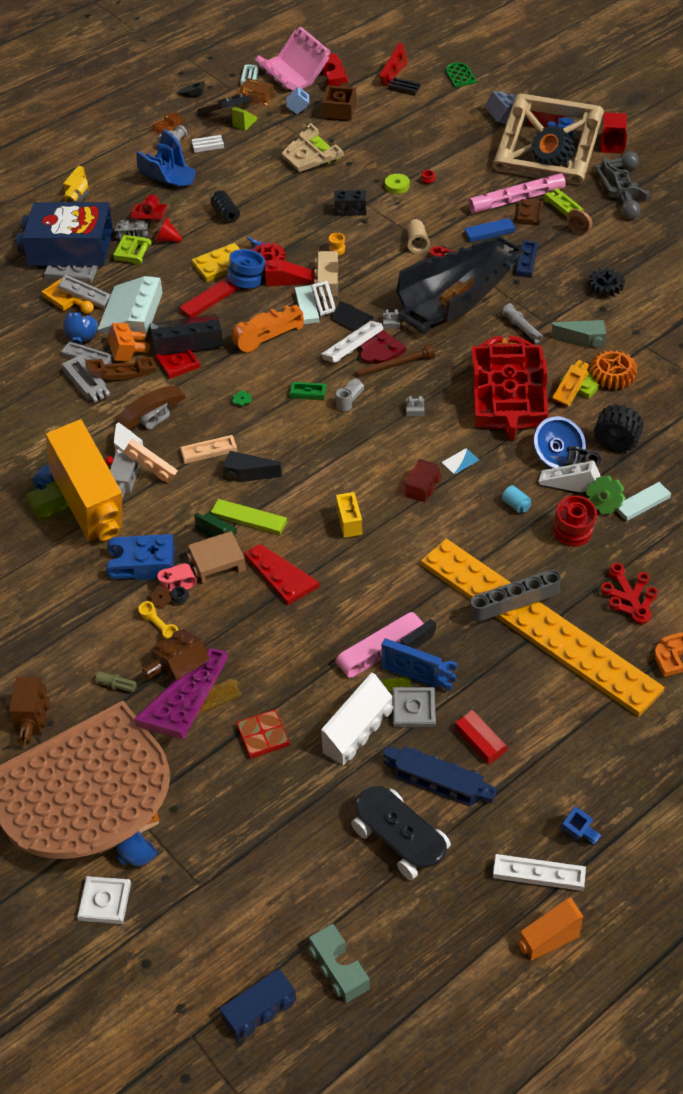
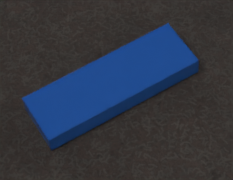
M510 218L465 228L464 233L470 242L513 233L515 232V226Z

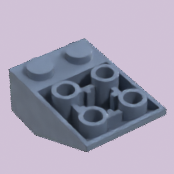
M492 91L484 107L498 123L507 124L516 95H508L502 91Z

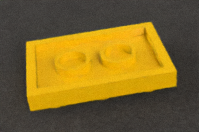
M235 243L192 259V265L206 282L212 281L227 274L229 256L234 250H239V247Z

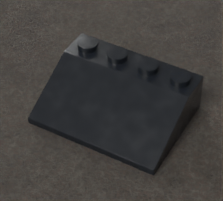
M217 314L150 323L156 356L159 354L166 355L186 352L188 350L193 351L223 346L222 330Z

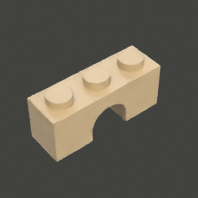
M318 251V258H315V268H318L315 269V279L318 280H314V284L328 281L332 296H338V251ZM324 285L322 286L325 296H328L326 287ZM317 287L316 290H318V296H321L319 287Z

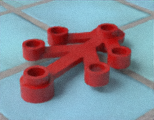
M614 563L610 566L608 575L612 580L619 582L624 592L614 589L611 583L605 582L601 586V593L606 596H613L609 600L610 609L630 614L636 624H646L651 619L652 613L649 608L653 600L657 598L658 590L655 587H648L645 593L646 598L641 605L638 598L644 586L649 583V575L645 572L639 573L637 584L634 590H632L624 576L625 568L620 563ZM621 600L629 602L631 606L622 604Z

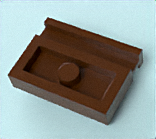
M521 199L517 224L533 225V223H537L540 226L543 201L540 203L536 202V200Z

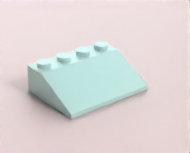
M144 276L114 286L98 327V333H109L113 322L129 324L131 331L145 332L147 337L151 326L150 323L153 321L163 293L161 279Z

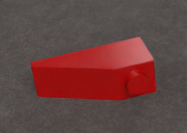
M283 260L265 261L266 287L314 284V270Z

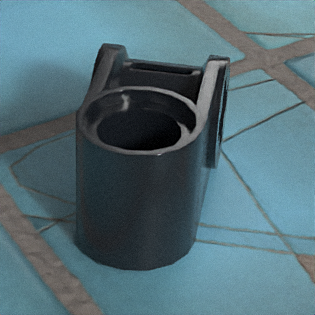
M568 446L566 449L567 459L564 462V466L588 462V459L594 461L596 467L601 463V456L598 452L582 449L577 446Z

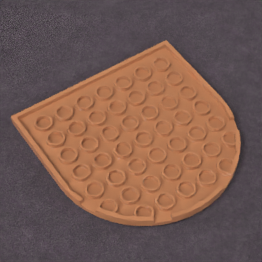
M124 701L109 707L0 765V826L10 841L25 852L44 858L69 859L88 856L111 849L113 846L132 837L157 813L169 789V764L163 749L149 731L135 725L134 718L136 716Z

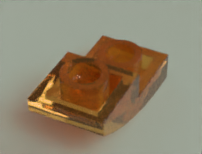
M172 112L165 115L164 121L154 123L152 129L159 134H162L164 129L173 131L178 125L185 122V118L178 112Z

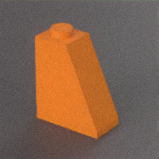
M572 898L566 899L521 931L518 944L522 953L527 954L531 961L579 938L583 915Z

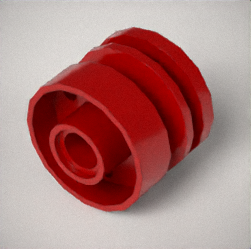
M569 496L562 499L557 506L553 524V534L556 539L570 547H579L586 544L591 539L597 517L594 504L581 496Z

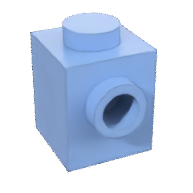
M297 87L286 97L287 108L298 115L309 104V94L300 87Z

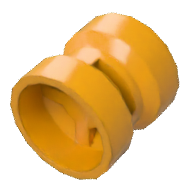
M333 233L329 236V251H338V255H342L345 252V237L343 234Z

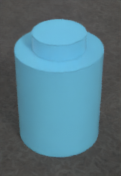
M514 485L509 486L504 491L502 501L515 511L522 513L529 510L531 507L530 497Z

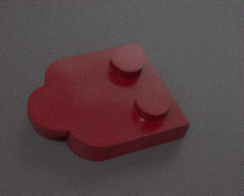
M382 330L362 344L361 358L366 364H378L404 354L406 346Z

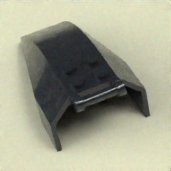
M496 236L479 243H474L467 249L462 247L454 253L451 251L446 252V255L442 257L437 255L421 260L399 271L396 292L404 309L399 312L398 319L406 321L425 335L430 329L469 311L500 282L522 256L524 250L501 236Z

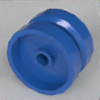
M239 249L231 252L226 274L227 280L243 288L259 286L262 282L265 266L264 257L248 249Z

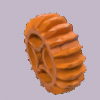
M611 349L609 352L603 350L602 353H597V356L593 357L589 367V374L602 388L607 387L608 390L610 388L615 390L620 388L623 390L624 387H629L635 380L637 364L633 358H630L629 354L625 355L624 352L620 353L618 350L616 352Z

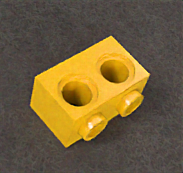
M355 492L336 495V508L344 538L362 535V518Z

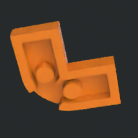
M683 632L662 638L655 649V660L664 677L683 673V664L679 658V655L683 654Z

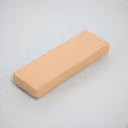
M233 435L183 446L180 447L184 463L187 464L225 455L229 451L237 452V446Z

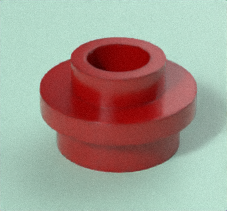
M424 170L420 176V180L426 184H430L436 179L432 170Z

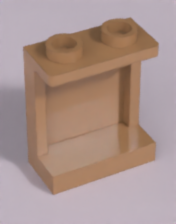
M232 531L188 545V561L190 565H194L195 577L200 578L202 584L206 583L205 577L207 575L235 566L239 573L246 571L245 558Z

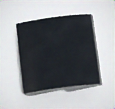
M432 619L428 620L403 638L401 644L418 649L434 636L436 622Z

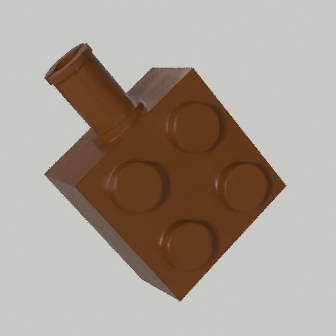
M342 83L340 86L327 85L322 101L323 118L352 120L357 104L356 88L349 87L347 83Z
M182 629L174 632L170 638L158 642L154 648L150 649L155 661L142 668V672H144L143 674L148 680L161 671L173 679L179 680L209 661L210 657L202 639Z
M16 677L9 713L16 734L19 735L17 741L24 745L25 739L26 745L30 744L32 735H42L43 727H46L47 724L46 710L50 708V698L46 696V685H43L41 677Z

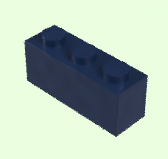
M277 969L221 1007V1017L238 1041L242 1037L250 1036L255 1031V1028L262 1023L270 1022L275 1017V1014L281 1010L289 1009L296 1001V992L282 971Z

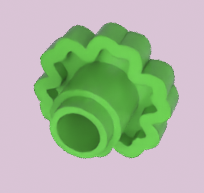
M609 475L597 477L596 482H591L586 490L587 495L590 496L588 500L594 504L596 510L599 509L601 514L613 513L616 508H620L623 505L625 496L622 494L624 490L623 485L617 479L612 480Z

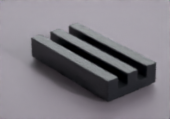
M395 77L391 84L389 83L388 85L389 90L410 95H416L421 88V83Z

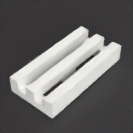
M221 135L192 139L194 153L224 148Z
M328 281L311 285L320 317L326 314L330 315V313L334 314L336 307ZM324 285L326 287L332 309L328 308V304L322 286ZM317 287H319L321 297L324 303V311L322 310L321 303L318 297V293L316 290Z

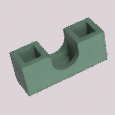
M334 924L309 937V953L314 960L318 959L320 962V969L326 979L330 978L333 982L332 988L338 998L342 996L345 1003L370 990V979L358 961L350 965H341L335 961L338 956L346 952L345 941Z

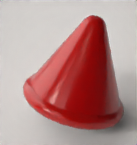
M165 218L156 235L155 242H181V235L169 221V218Z

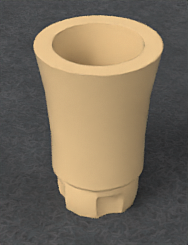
M413 219L408 224V248L416 254L424 253L430 247V240L422 221Z

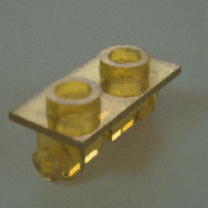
M229 678L228 681L211 688L202 705L204 712L242 695L237 687L239 685L236 678Z

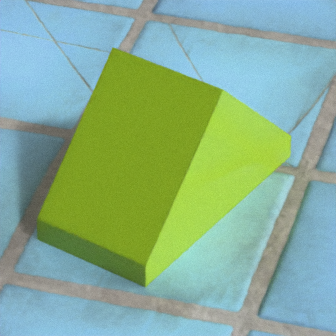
M232 106L233 127L246 131L258 117L243 109Z

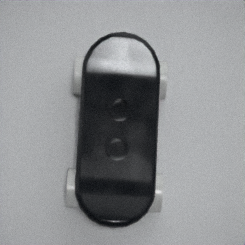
M371 786L362 790L356 800L358 817L351 822L352 827L364 839L371 834L372 830L392 850L403 859L397 863V866L407 879L412 881L418 876L415 867L419 870L421 868H428L438 864L445 857L447 849L451 846L448 837L442 831L431 827L407 806L395 790L382 786Z

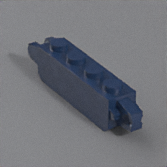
M404 746L402 750L393 747L384 749L385 765L395 769L396 777L401 781L467 806L475 805L477 800L492 803L496 797L497 788L484 782V776L476 771L466 770L455 763L442 761L436 756L426 755L414 748L410 749Z

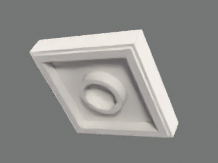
M86 876L77 916L78 921L123 924L131 880Z

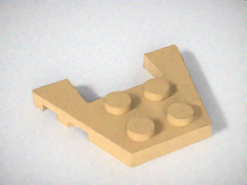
M311 123L307 126L308 129L305 132L302 131L299 134L300 137L296 142L293 141L282 152L283 158L298 172L344 156L343 150L336 144L324 152H321L309 140L319 135V130Z

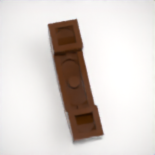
M136 357L135 363L104 364L102 359L85 360L90 375L108 380L133 379L150 374L157 369L153 357Z
M178 386L156 389L128 405L117 416L116 421L130 429L140 423L138 418L166 403L172 406L185 399L186 396Z

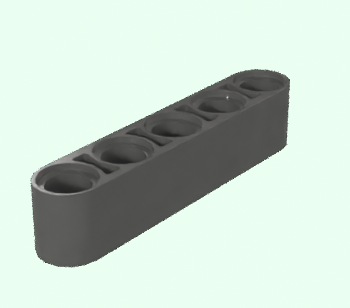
M548 570L477 594L471 599L470 615L474 620L482 621L555 596L560 590L561 575L555 570Z

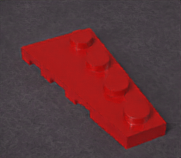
M258 544L244 552L245 558L287 605L320 587V583L262 544Z

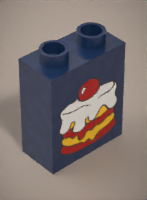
M33 202L30 215H24L22 219L24 233H18L16 239L18 252H25L27 265H105L113 233L109 202Z

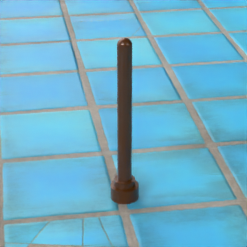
M432 344L425 345L421 351L358 369L355 374L359 377L418 358L430 359L435 357V351Z

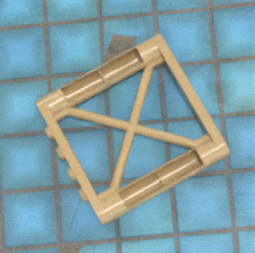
M517 94L493 162V168L498 172L538 179L561 173L565 178V183L582 184L603 118V108L591 104ZM530 110L582 119L563 128L566 133H569L584 125L573 163L571 160L565 162L568 168L515 159L531 151V148H533L531 143L513 152L525 115L538 131L542 132L544 128Z

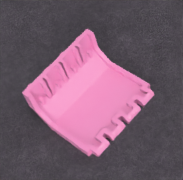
M299 27L297 30H294L277 57L266 60L258 55L255 60L259 63L258 66L267 70L266 73L268 75L274 76L276 82L282 83L281 86L284 89L294 91L297 87L303 89L313 84L328 61L330 50L305 29Z

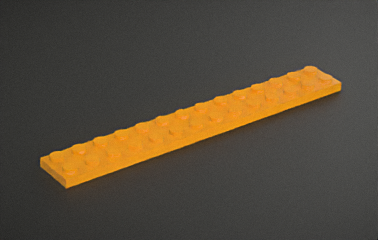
M445 539L421 560V566L470 600L477 594L511 583L448 539ZM539 601L494 616L638 717L664 692V686Z

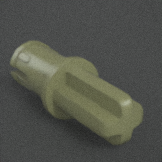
M102 671L97 673L95 679L96 684L111 687L112 690L118 688L134 692L137 686L135 681L120 678L119 674L111 675Z

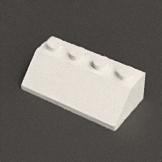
M371 673L321 729L323 753L341 765H344L355 756L356 750L360 745L363 746L367 742L372 731H376L384 717H388L393 710L392 695L374 673Z

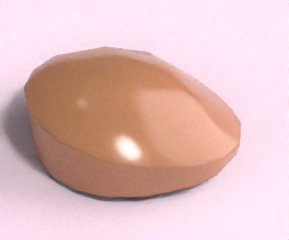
M572 209L567 215L568 226L574 233L582 235L592 228L593 222L587 213L579 209Z

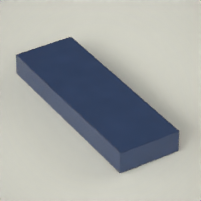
M522 240L521 248L524 252L518 259L515 276L532 278L538 242Z

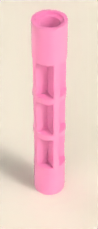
M560 173L468 199V206L470 212L474 214L518 202L521 199L536 197L547 192L550 193L556 188L561 190L566 186L565 178Z

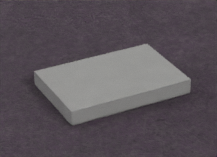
M48 265L44 276L45 278L60 280L66 274L79 281L92 283L99 265Z

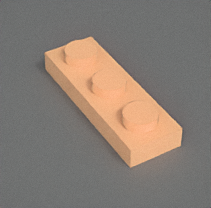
M131 439L124 450V453L130 459L137 461L146 470L151 471L168 484L178 471L134 439Z

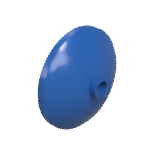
M555 416L545 419L537 426L533 435V447L536 455L546 466L552 469L564 466V462L567 459L566 449L568 446L586 449V442L581 429L573 421L564 417Z

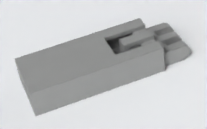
M81 355L62 363L64 373L88 401L92 400L96 403L98 402L97 397L102 400L104 399L103 394L106 397L110 396L104 381L88 373L85 359Z

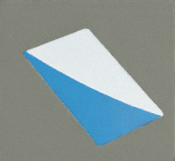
M466 448L442 463L452 473L456 474L479 461V459Z

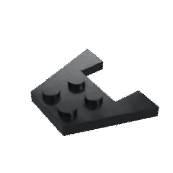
M239 94L232 96V100H230V97L218 100V104L197 109L198 115L253 101L252 96Z

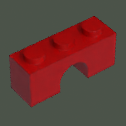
M337 53L329 54V59L321 70L323 76H326V85L340 86L342 83L348 84V76L345 75L341 59H338Z

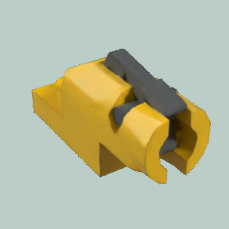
M78 166L63 183L65 195L62 197L65 199L63 202H82L90 194L84 167Z

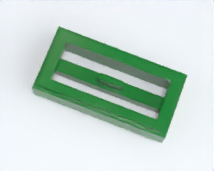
M292 382L289 395L293 399L325 400L327 385Z

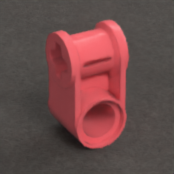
M186 563L163 569L157 575L160 582L159 586L168 588L169 585L170 593L177 586L190 589L197 581L190 565Z

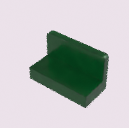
M199 513L194 515L196 529L210 537L231 531L234 536L237 534V528L209 513H206L204 516Z

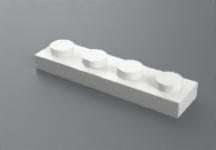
M374 321L368 322L323 352V360L332 363L340 361L343 356L352 353L355 348L361 346L364 342L382 331V324Z
M496 854L493 878L583 891L586 867Z

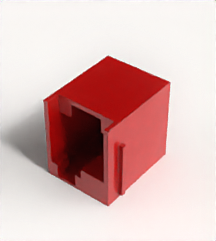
M604 112L599 146L601 153H624L627 141L626 113Z

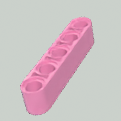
M410 612L339 654L335 662L349 678L354 677L382 660L381 644L384 638L401 644L403 638L424 623L414 612Z

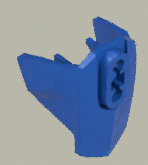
M164 129L162 131L160 143L157 144L158 151L156 156L152 157L148 152L146 155L140 151L136 153L137 168L143 175L174 186H186L193 183L195 169L186 166L177 138Z

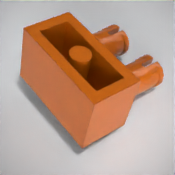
M112 322L107 339L114 360L131 361L134 352L149 353L150 345L148 342H145V332L131 331L129 324Z

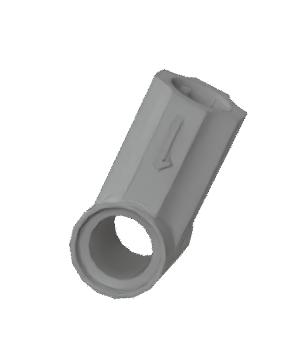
M355 378L344 388L337 390L336 406L339 411H349L352 408V402L364 390V384L359 379Z

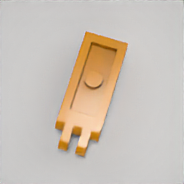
M578 360L575 365L572 364L552 397L554 401L568 407L571 405L588 375V363H584L581 367L583 362Z

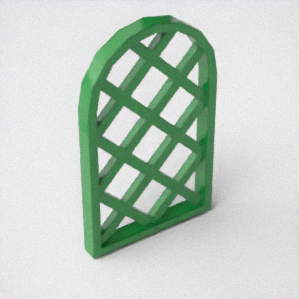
M452 63L447 66L446 73L455 88L477 84V80L466 64Z

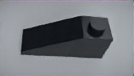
M229 451L222 465L223 478L237 482L278 478L283 475L282 462Z

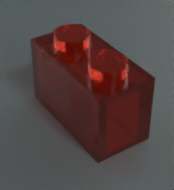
M418 459L405 484V497L426 503L429 496H432L434 493L435 484L441 480L440 465Z

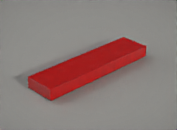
M225 278L180 306V312L188 318L195 317L241 287L232 284Z

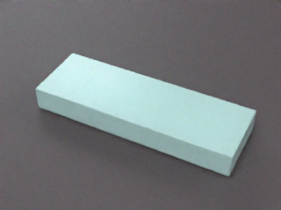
M311 285L295 287L298 306L303 312V324L318 323L319 315Z
M658 482L624 500L623 505L620 508H616L615 511L628 521L669 499L671 493Z

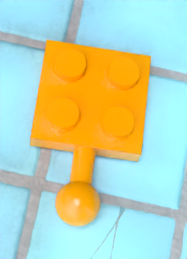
M62 278L41 291L42 297L63 311L74 304L80 306L84 314H90L94 309L90 301H83L58 290V285Z

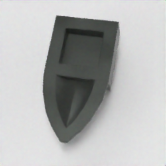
M204 80L181 88L177 93L198 96L203 93L206 84Z

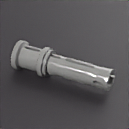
M511 303L503 307L501 310L503 317H507L512 325L518 326L535 343L541 341L537 337L542 339L543 335L524 319L523 314L515 310Z

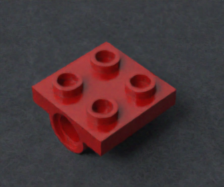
M148 195L142 203H136L131 211V218H136V220L149 218L152 221H159L163 219L168 211L167 204H160L159 199L155 195Z

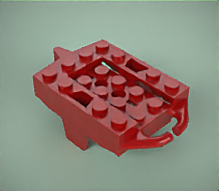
M495 336L471 349L475 427L503 429L506 431L508 439L513 441L515 440L517 429L537 427L548 418L546 359L543 358L542 345H533L518 336L508 337L509 343L516 344H496L502 343L503 337Z

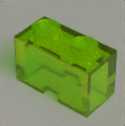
M56 481L46 485V488L41 491L36 489L25 494L28 506L37 520L48 517L69 506Z

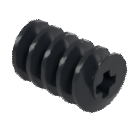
M216 191L210 200L214 210L224 223L230 224L237 221L240 211L225 191Z

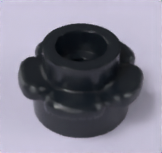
M177 586L171 590V602L174 604H184L189 598V593L184 587Z

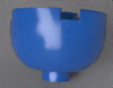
M68 313L64 319V333L73 343L81 344L88 342L97 332L98 322L91 316L87 315L85 318L81 317V313Z
M139 831L132 837L115 845L118 851L116 857L124 865L129 863L133 866L141 867L151 862L158 854L156 848Z

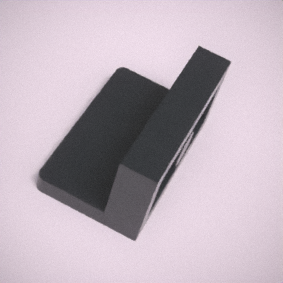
M340 301L332 319L356 331L363 326L365 321H372L373 316L349 303Z

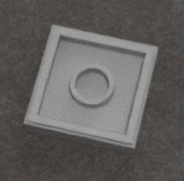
M393 687L394 727H435L434 687Z

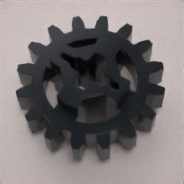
M599 268L598 272L594 270L593 274H590L588 286H590L589 289L593 290L594 294L599 293V296L605 295V297H608V295L614 297L615 293L620 294V291H623L625 279H623V275H619V271L614 272L613 268L611 270Z

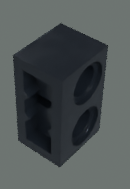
M366 190L334 191L335 216H366Z

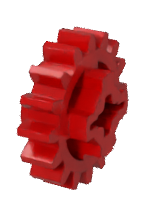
M267 242L265 245L261 243V246L256 245L255 249H252V251L261 254L265 261H285L284 259H286L284 248H281L280 244L276 246L275 242L273 244Z

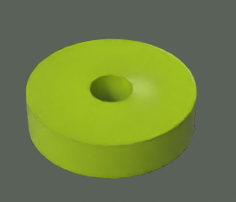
M392 174L385 179V189L393 194L404 193L410 187L409 178L403 174Z

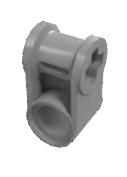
M168 403L138 418L140 423L146 428L152 429L161 421L167 419L170 415V411L167 408Z

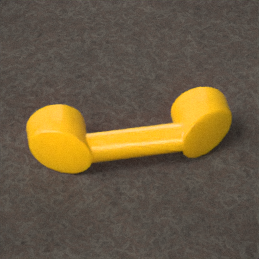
M145 601L140 604L139 612L142 618L146 621H152L162 631L165 640L178 631L177 626L173 624L166 625L157 616L152 602Z

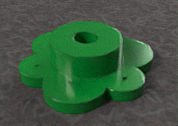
M239 391L238 394L233 395L232 402L240 406L250 404L252 402L251 394L246 393V391Z

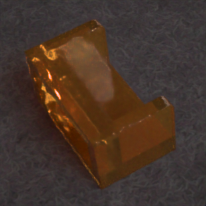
M247 78L240 86V94L262 97L264 105L267 106L274 98V86L270 83Z

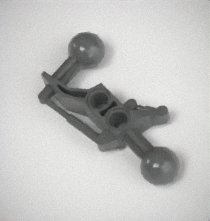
M626 151L620 158L609 161L603 156L602 163L595 165V170L598 171L609 191L608 196L617 198L618 202L623 201L621 215L626 220L636 219L640 215L641 207L635 200L649 199L648 190L637 187V183H631L627 170H633L639 164V157L633 151Z

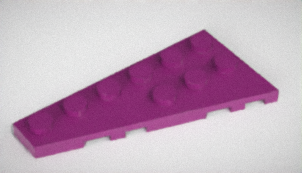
M210 648L207 651L210 660L179 680H175L134 718L135 725L184 739L228 659L227 652Z

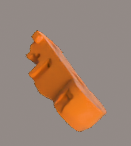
M297 305L292 307L284 306V312H276L274 309H270V312L258 314L248 322L238 323L231 332L232 340L243 352H251L261 342L293 328L297 330L302 329L304 323L303 312Z

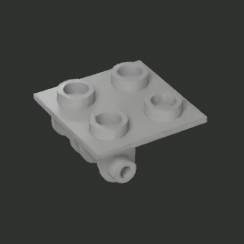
M121 220L115 228V231H119L116 233V239L121 240L123 235L131 236V230H133V236H136L137 232V237H148V231H145V229H147L149 221L135 220L136 222H129V220Z

